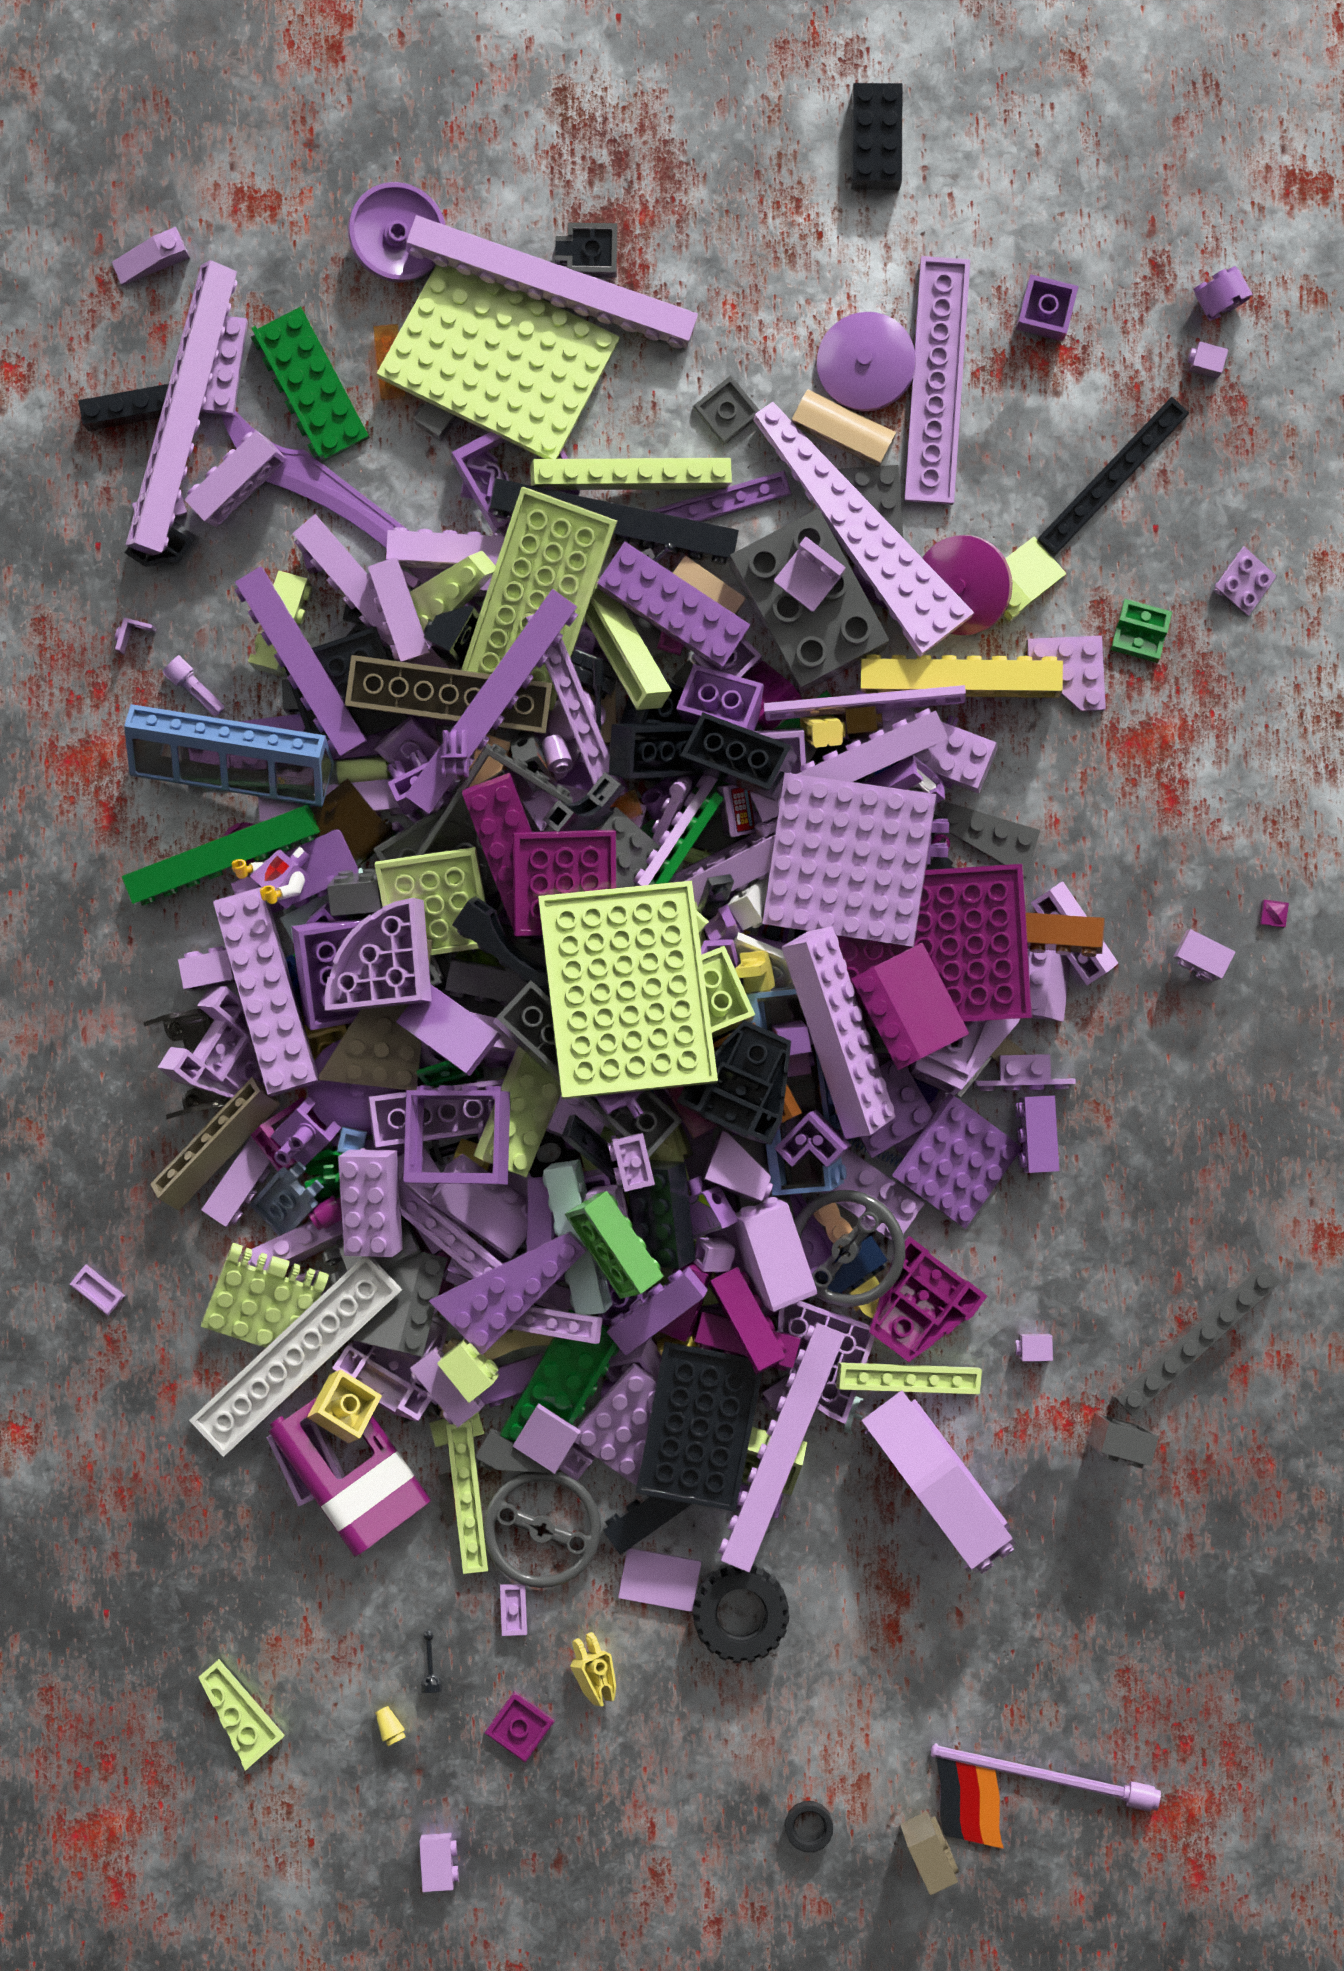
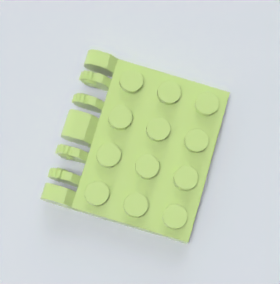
M232 1243L202 1319L201 1327L267 1348L321 1297L329 1274L319 1271L312 1286L311 1282L315 1270L309 1268L304 1282L296 1281V1277L300 1272V1265L294 1263L287 1278L285 1274L289 1261L272 1256L267 1270H263L267 1254L261 1253L256 1267L247 1265L252 1256V1249L246 1248L241 1262H238L243 1246Z

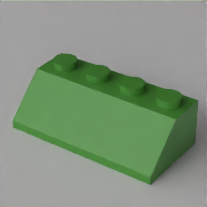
M604 1191L582 1202L564 1215L620 1299L642 1294L664 1277L660 1271V1265L654 1258H651L646 1250L645 1242L635 1234L631 1221L617 1207L618 1202L615 1197L609 1194L608 1191Z

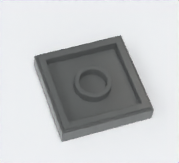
M731 375L693 405L695 412L723 445L754 421L755 414L760 411Z

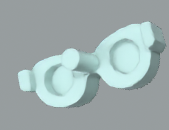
M855 1396L846 1424H844V1432L853 1434V1431H851L853 1418L862 1420L863 1415L857 1414L855 1411L860 1401H863L864 1398Z

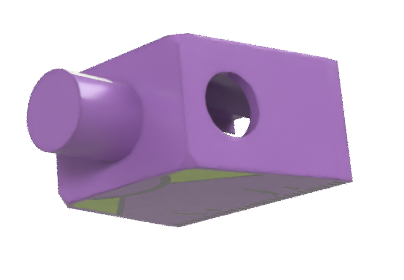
M701 1176L687 1181L692 1195L689 1196L693 1239L739 1222L719 1186L706 1190Z

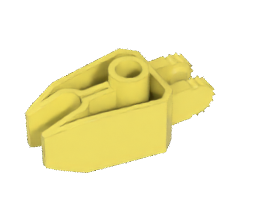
M591 1632L585 1636L589 1649L587 1653L579 1638L573 1640L572 1645L576 1658L572 1660L570 1667L584 1695L593 1705L602 1707L604 1706L602 1695L606 1701H614L616 1680L611 1654L601 1651L596 1636Z

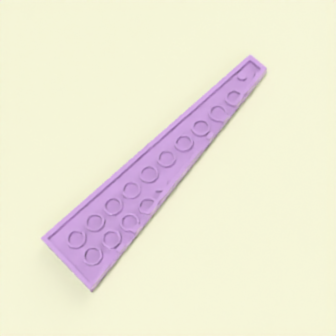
M774 402L755 414L753 420L771 446L775 448L780 459L788 464L796 482L799 481L806 490L805 494L810 501L813 500L820 509L836 539L853 563L859 568L864 579L870 581L876 590V596L880 601H884L890 610V616L893 620L898 621L903 629L902 633L919 657L972 617L974 612Z

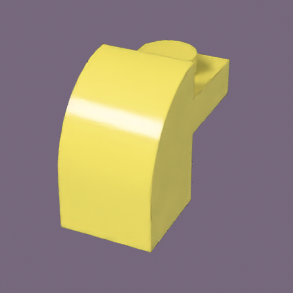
M768 952L740 953L741 964L735 970L738 977L743 978L745 993L770 991L775 986Z

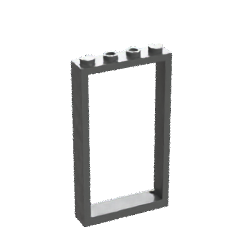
M486 744L470 768L469 777L463 779L415 856L427 853L463 797L462 790L469 788L488 756L562 803L571 804L573 802L572 797L569 796L571 792L559 784L555 787L549 783V778L539 771L533 773L528 770V765L517 757L514 760L505 755L506 750L497 744L492 746ZM546 823L541 832H553L554 829ZM500 895L492 906L496 910L497 915L504 908Z

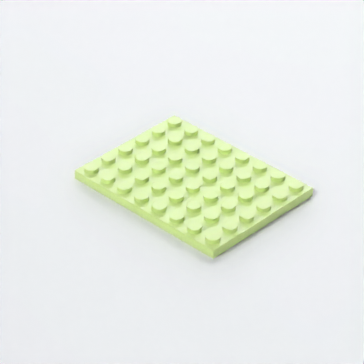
M436 264L377 372V378L488 432H493L503 439L544 459H557L619 343L620 337L543 299L536 300L529 297L525 292L519 290L516 292L510 291L502 284L496 282L487 283L474 274L464 275L451 266L441 267Z
M692 881L539 896L538 901L562 1099L717 1083L718 1078Z

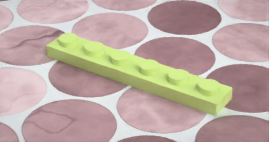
M838 1362L836 1388L843 1390H902L903 1392L980 1394L982 1369L975 1367Z
M472 1420L464 1422L458 1428L455 1424L446 1423L463 1574L488 1571Z

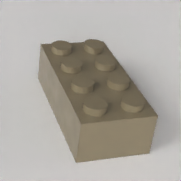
M928 1811L901 1823L907 1847L929 1894H935L958 1883L956 1874L959 1873V1869L936 1817L930 1818Z

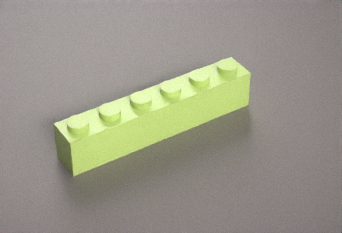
M595 587L585 620L637 710L662 708L671 693L669 685L623 606Z

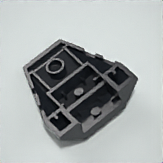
M744 1020L714 1053L717 1083L684 1086L677 1103L701 1118L749 1140L771 1145L782 1123L791 1040Z

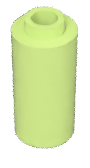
M383 757L337 761L338 783L341 784L347 778L351 783L389 779L391 774L387 770V766L390 763Z

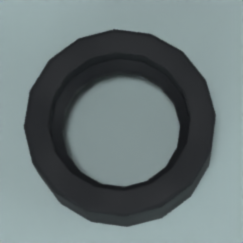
M802 1801L795 1804L789 1810L785 1819V1830L789 1842L796 1849L803 1852H817L830 1842L833 1835V1821L829 1811L822 1804L815 1801ZM814 1812L822 1818L824 1830L818 1839L804 1841L796 1835L794 1824L797 1817L802 1813Z

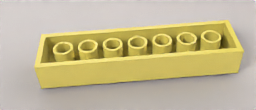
M872 654L866 655V659H861V692L866 694L965 685L966 697L1059 698L1063 691V661H1057V657L1053 656L1042 657V660H1032L1030 656H1019L1017 660H1007L1006 656H992V660H982L981 656H967V660H956L957 656L944 655L941 656V659H931L930 655L916 656V659H906V655H892L891 659H881V655Z

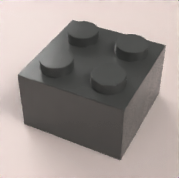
M375 868L364 869L363 873L353 874L352 870L340 871L327 886L331 916L377 912L383 907Z

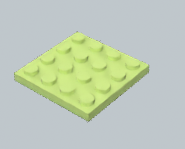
M476 847L375 862L374 865L383 907L409 898L424 900L426 936L428 940H433L431 955L478 949L476 942L470 938L462 937L457 932V929L452 926L468 900L477 896L486 903Z

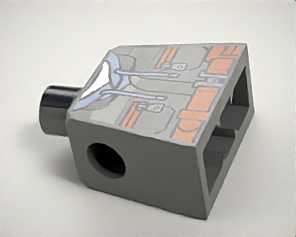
M520 731L518 737L510 741L513 760L515 757L521 759L528 765V770L533 773L539 771L549 778V783H556L554 773L547 767L542 751L543 745L537 736L531 731ZM534 760L536 762L537 769L532 768V763ZM525 779L533 792L541 790V788Z

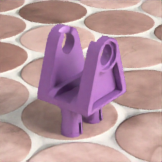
M309 1096L270 1136L281 1146L280 1150L274 1155L276 1162L280 1165H287L294 1158L305 1166L341 1129L333 1121L328 1128L323 1130L310 1119L307 1113L316 1103Z

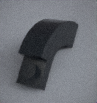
M604 772L582 799L571 804H565L558 800L542 820L557 832L595 830L614 813L610 807L624 791L625 787Z

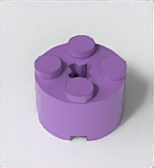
M1236 266L1228 270L1223 269L1212 276L1214 280L1209 283L1204 282L1193 289L1209 321L1221 317L1220 312L1225 313L1236 309L1253 296L1244 277Z

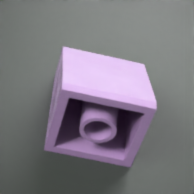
M722 1131L717 1135L701 1178L703 1183L713 1187L719 1186L723 1191L754 1203L768 1198L773 1184L769 1183L771 1176L727 1132Z

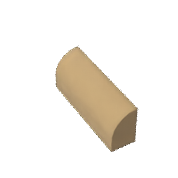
M809 389L805 392L792 418V422L798 429L874 466L881 465L896 435L895 431Z

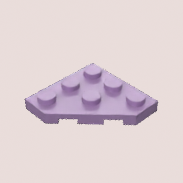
M1102 636L1027 639V656L1032 657V660H1042V657L1053 656L1057 657V661H1063V691L1061 695L1068 699L1079 712L1104 711L1106 709Z

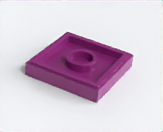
M514 1690L486 1729L485 1734L523 1762H526L555 1722V1719Z

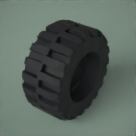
M725 1564L720 1566L719 1570L712 1571L707 1575L708 1578L701 1582L698 1587L699 1590L695 1594L693 1606L695 1629L700 1641L707 1646V1650L712 1654L716 1653L719 1655L720 1659L724 1661L730 1659L733 1660V1663L741 1664V1661H748V1663L756 1662V1658L762 1657L763 1659L769 1655V1651L775 1650L780 1645L779 1641L782 1637L784 1638L787 1632L789 1606L786 1594L776 1577L770 1575L768 1570L756 1567V1564L752 1565L750 1572L733 1565L727 1566ZM737 1589L750 1590L761 1599L765 1615L762 1624L753 1633L741 1636L733 1635L720 1625L717 1617V1608L721 1599L730 1591Z

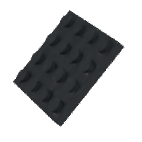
M376 626L312 648L344 703L346 700L351 655L388 660ZM284 666L287 676H289L290 672L288 671L287 667ZM291 685L306 732L325 735L327 741L330 740L326 732L323 731L321 733L313 720L317 717L313 710L307 711L300 700L303 694L299 687L294 689ZM347 707L365 737L398 726L408 718L407 715Z

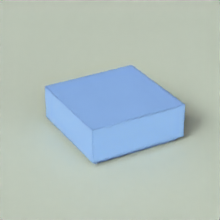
M343 1126L337 1152L345 1153L348 1150L364 1148L367 1131Z

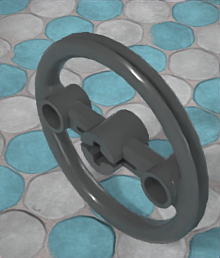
M837 1190L822 1194L810 1201L800 1211L794 1221L800 1241L805 1224L823 1206L835 1202H853L865 1206L866 1210L858 1219V1224L850 1233L843 1234L833 1244L832 1255L827 1261L811 1273L817 1289L815 1296L838 1306L854 1307L873 1302L891 1289L902 1271L905 1260V1241L900 1225L892 1212L883 1203L865 1193L854 1190ZM865 1216H872L876 1222L875 1226L868 1225L865 1221ZM884 1223L890 1232L894 1248L892 1265L884 1280L870 1291L861 1294L845 1295L829 1290L828 1286L834 1280L836 1272L844 1263H849L857 1257L861 1251L863 1240L870 1232H873L880 1224ZM859 1234L857 1239L850 1245L849 1251L845 1252L835 1263V1260L844 1251L846 1244L848 1245ZM819 1271L826 1272L829 1280H822L819 1277Z
M558 1471L555 1474L524 1472L511 1478L493 1496L484 1519V1539L493 1562L510 1579L529 1587H555L576 1578L592 1561L600 1541V1515L591 1494L578 1481ZM551 1481L561 1484L575 1493L582 1501L589 1517L590 1534L585 1535L578 1531L570 1532L555 1526V1522L548 1515L542 1514L533 1517L517 1510L515 1505L506 1503L505 1499L516 1488L530 1482ZM510 1508L514 1512V1518L512 1520H504L501 1516V1510ZM500 1522L506 1526L512 1524L527 1530L536 1542L554 1541L568 1547L571 1553L578 1554L580 1558L570 1568L555 1575L533 1576L526 1574L512 1566L502 1555L496 1541L495 1523ZM542 1523L547 1524L546 1529L549 1532L544 1531L543 1534L538 1533L539 1528L535 1526H541ZM574 1537H580L584 1541V1546L580 1549H575L571 1546L570 1540Z

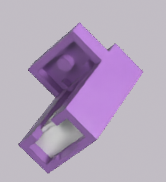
M914 755L907 757L861 783L937 794L936 804L945 799L944 780Z

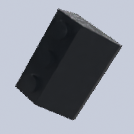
M468 605L436 615L434 620L429 621L426 625L424 639L439 657L462 668L479 614L474 607Z

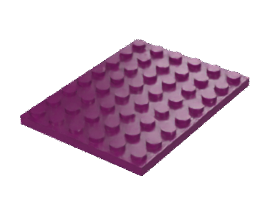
M1023 864L925 870L914 947L921 943L924 944L963 1022L1032 1018ZM836 935L842 957L847 965L850 981L855 989L858 1005L862 1010L865 1026L876 1027L851 978L913 947Z

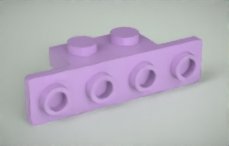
M1050 1054L999 1055L1000 1080H974V1086H980V1091H993L995 1086L1005 1085V1090H1020V1085H1029L1030 1090L1045 1089V1085L1054 1084V1089H1070L1069 1084H1076V1079L1074 1078L1051 1079Z

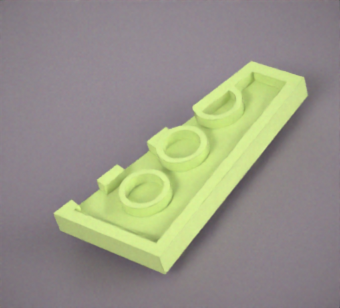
M218 1659L198 1678L212 1706L215 1707L220 1717L219 1720L223 1728L226 1729L235 1751H237L246 1771L280 1741L284 1734Z

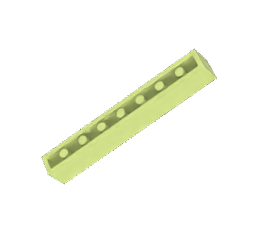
M731 458L533 459L530 465L531 486L550 490L723 489L729 487L732 483Z

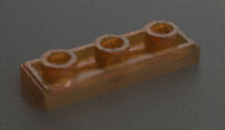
M398 324L373 326L378 370L399 333ZM379 379L381 401L406 398L404 390Z

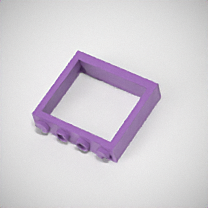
M489 432L453 451L451 460L492 532L506 534L511 516L498 522L493 513L488 512L489 505L465 465L469 459L475 458L507 441L501 436ZM563 449L557 459H568ZM559 490V492L573 495L580 494V490Z
M417 1086V1090H406L404 1183L508 1185L510 1092L501 1091V1086H486V1090H478V1086H462V1090H454L455 1086H439V1090H431V1086ZM424 1100H495L493 1173L422 1172Z

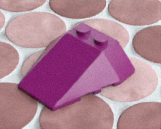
M908 1236L905 1239V1260L900 1276L891 1289L879 1298L868 1332L907 1362H910L934 1345V1342L944 1335H948L965 1320L967 1321L973 1317L987 1298V1295L969 1281L961 1278L932 1256L921 1244Z

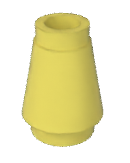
M389 1706L375 1712L382 1741H385L387 1746L406 1737L403 1732L405 1731L404 1727L390 1710Z

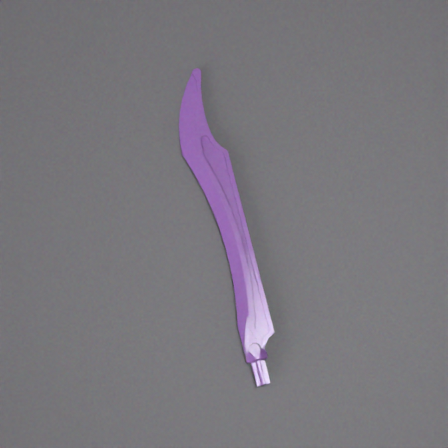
M236 411L234 416L221 414L227 432L236 449L242 444L241 440L246 434L256 431ZM273 443L287 461L266 482L288 489L332 510L369 534L386 549L388 530H393V528L397 527L405 528L305 450L287 449ZM407 567L422 584L447 570ZM471 599L465 606L471 605L480 614L482 607Z

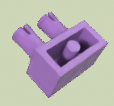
M422 749L416 750L418 758L414 752L410 754L409 757L415 769L407 773L403 763L399 760L394 761L396 769L392 763L387 766V770L393 779L388 784L404 815L420 808L406 798L405 795L429 762Z

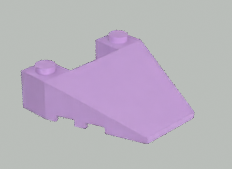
M210 985L197 1006L214 1019L213 1023L193 1054L187 1049L170 1047L159 1064L158 1069L174 1082L231 1099L251 1077L263 1085L265 1084L241 999L227 987Z

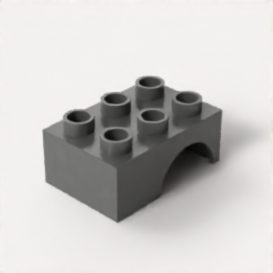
M819 508L730 554L729 567L755 616L762 621L775 642L790 673L793 685L800 695L860 664L861 659H866V655H877L886 650L890 640ZM805 537L809 538L846 567L842 577L813 612L774 582V579L796 553L799 544Z

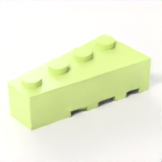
M483 551L466 557L410 592L423 633L428 622L433 621L436 615L464 607L492 577L495 565Z
M278 571L274 587L297 625H302L306 612L303 610L305 600L309 601L311 597L312 586H309L310 582L307 578ZM262 632L257 633L254 642L256 654H250L249 664L255 670L283 677L285 668H281L274 657V654L277 653L273 644L267 645L261 635Z

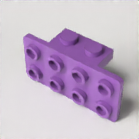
M333 830L299 846L311 856L301 867L309 875V880L291 905L295 904L296 908L310 902L308 897L317 894L318 898L327 895L328 884L340 871L352 870L353 874L359 873V869L340 830ZM297 847V848H295V849H293V850H291V851H288V852H286L285 854L290 858L291 855H292L299 847ZM278 901L275 904H270L272 913L285 909Z

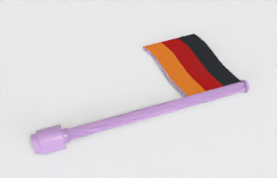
M937 1743L931 1748V1756L934 1759L936 1757L940 1777V1817L944 1835L1004 1849L999 1829L1000 1795L995 1770L1122 1798V1801H1125L1126 1807L1148 1812L1151 1810L1157 1811L1160 1803L1161 1791L1156 1790L1154 1786L1130 1781L1128 1786L1124 1785V1787L941 1747L937 1746Z

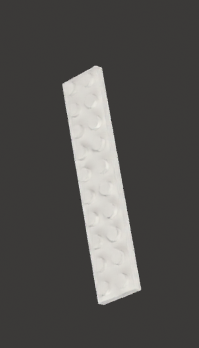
M363 1256L189 1421L224 1457L402 1289L371 1256Z

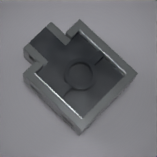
M568 223V236L555 237V264L567 266L569 269L592 277L617 278V223Z

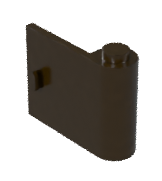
M348 778L325 796L322 807H311L320 830L316 835L320 837L333 830H340L357 867L375 854V847L395 836L392 822L388 818L383 820L379 817Z

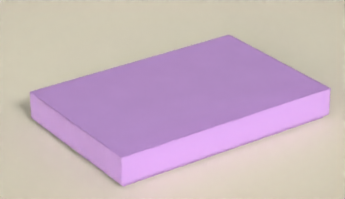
M630 1548L626 1553L618 1598L692 1612L701 1561Z

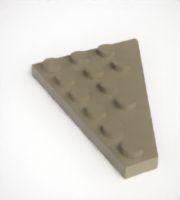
M427 939L428 961L430 970L433 940ZM409 1004L361 1009L320 1072L318 1080L417 1090L419 1077L416 1070L420 1068L422 1041L396 1022Z

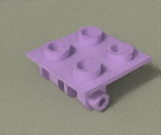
M1243 546L1240 552L1236 554L1233 562L1228 565V569L1223 572V576L1218 583H1215L1216 588L1214 592L1220 596L1224 594L1242 612L1249 616L1277 576Z

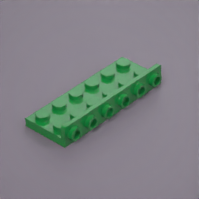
M301 306L258 329L256 326L251 328L255 334L251 336V339L256 349L262 348L266 356L262 360L268 372L271 370L275 372L277 378L273 381L279 393H286L288 400L284 402L291 415L297 414L300 421L296 425L302 436L308 435L311 443L307 444L314 458L319 456L321 462H324L370 438Z
M715 793L712 798L709 796L705 798L649 885L665 884L670 881L722 802V796Z
M571 1309L568 1310V1312L576 1313ZM601 1326L600 1343L597 1344L553 1337L501 1429L500 1436L515 1442L538 1404L575 1426L573 1423L576 1417L581 1418L585 1411L586 1404L584 1403L587 1398H592L598 1386L596 1382L599 1377H604L609 1368L608 1361L611 1356L615 1357L620 1349L607 1333L609 1327Z

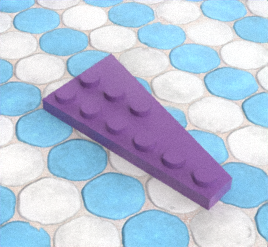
M569 1231L430 1299L429 1302L483 1355L588 1249Z

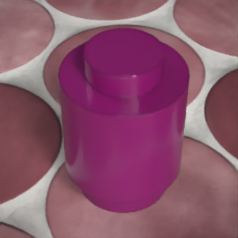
M332 1195L314 1207L313 1211L309 1213L313 1224L318 1230L327 1229L342 1220L341 1197L336 1198Z

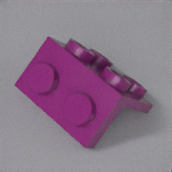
M761 661L745 677V679L764 684L760 715L757 722L763 730H773L783 720L767 721L764 703L802 700L793 684L765 661Z

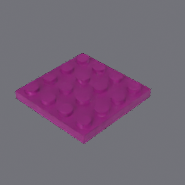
M615 830L513 833L515 936L542 935L539 896L616 888Z

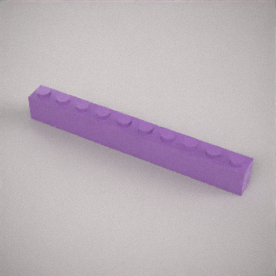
M554 589L550 591L452 729L459 732L460 754L462 730H468L469 768L475 760L471 757L477 748L482 751L490 738L486 736L491 728L497 730L504 720V717L501 716L506 707L511 710L519 699L516 695L521 686L526 689L534 678L531 675L533 669L536 666L541 668L549 657L545 654L551 645L555 648L562 639L563 635L560 631L565 624L570 627L578 616L575 613L577 606ZM451 732L449 733V754H451ZM443 743L405 795L406 798L429 814L433 810L436 813L440 810L446 801L442 798L447 790L452 792L460 779L454 778L453 775H447L446 778H442L441 756H443ZM447 761V768H453V761ZM458 761V767H464V761Z

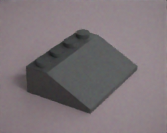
M421 1252L386 1271L402 1290L349 1340L423 1357L435 1307L429 1300L439 1294L447 1258Z

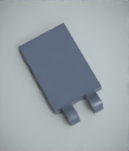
M300 1161L290 1170H287L285 1167L280 1169L250 1204L278 1236L297 1228L313 1208L318 1205L314 1197L324 1188L316 1180L310 1187L305 1189L296 1180L306 1170Z

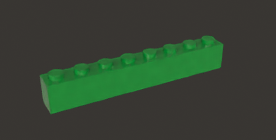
M304 805L121 877L132 904L140 902L143 906L156 901L155 895L163 893L164 897L177 893V887L185 884L187 888L201 883L200 878L207 875L210 880L224 875L222 870L228 867L232 869V862L242 859L246 861L254 858L255 862L268 858V852L276 849L277 851L281 850L284 852L291 849V843L298 840L301 845L315 840L314 834L319 833L320 830L310 805Z

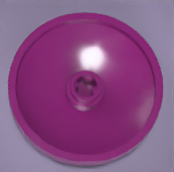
M957 535L937 542L925 553L922 559L974 612L969 620L951 634L962 636L976 634L987 630L1000 620L1010 603L1013 582L1007 560L998 548L989 541L977 536Z

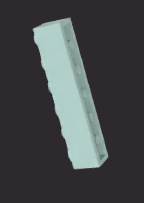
M580 1160L552 1163L543 1170V1183L548 1189V1205L555 1219L554 1232L559 1237L571 1231L584 1245L564 1215L572 1208L584 1202L587 1194ZM587 1250L565 1272V1280L571 1290L570 1303L578 1314L605 1313L612 1306L607 1278Z

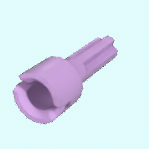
M178 655L165 667L163 674L176 687L183 686L213 716L219 715L223 711L224 705L193 676L194 669Z

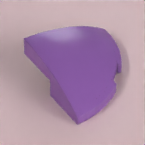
M485 451L483 454L469 459L466 467L485 500L490 502L495 478L510 480L507 472L503 473L496 464L498 459L490 452ZM463 481L460 497L474 499Z

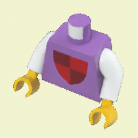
M301 847L290 858L281 850H278L269 859L263 862L250 863L249 866L242 859L232 862V869L239 879L246 878L248 873L251 874L250 877L262 887L260 889L262 900H267L270 904H275L278 901L287 909L296 896L300 895L302 888L309 880V875L301 867L311 856Z

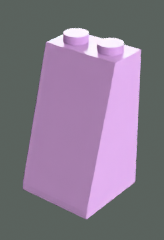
M769 1197L764 1199L763 1203L743 1207L740 1212L735 1213L739 1221L734 1223L744 1272L751 1283L748 1287L752 1295L756 1293L762 1305L773 1312L816 1295L817 1289L789 1205L776 1197Z

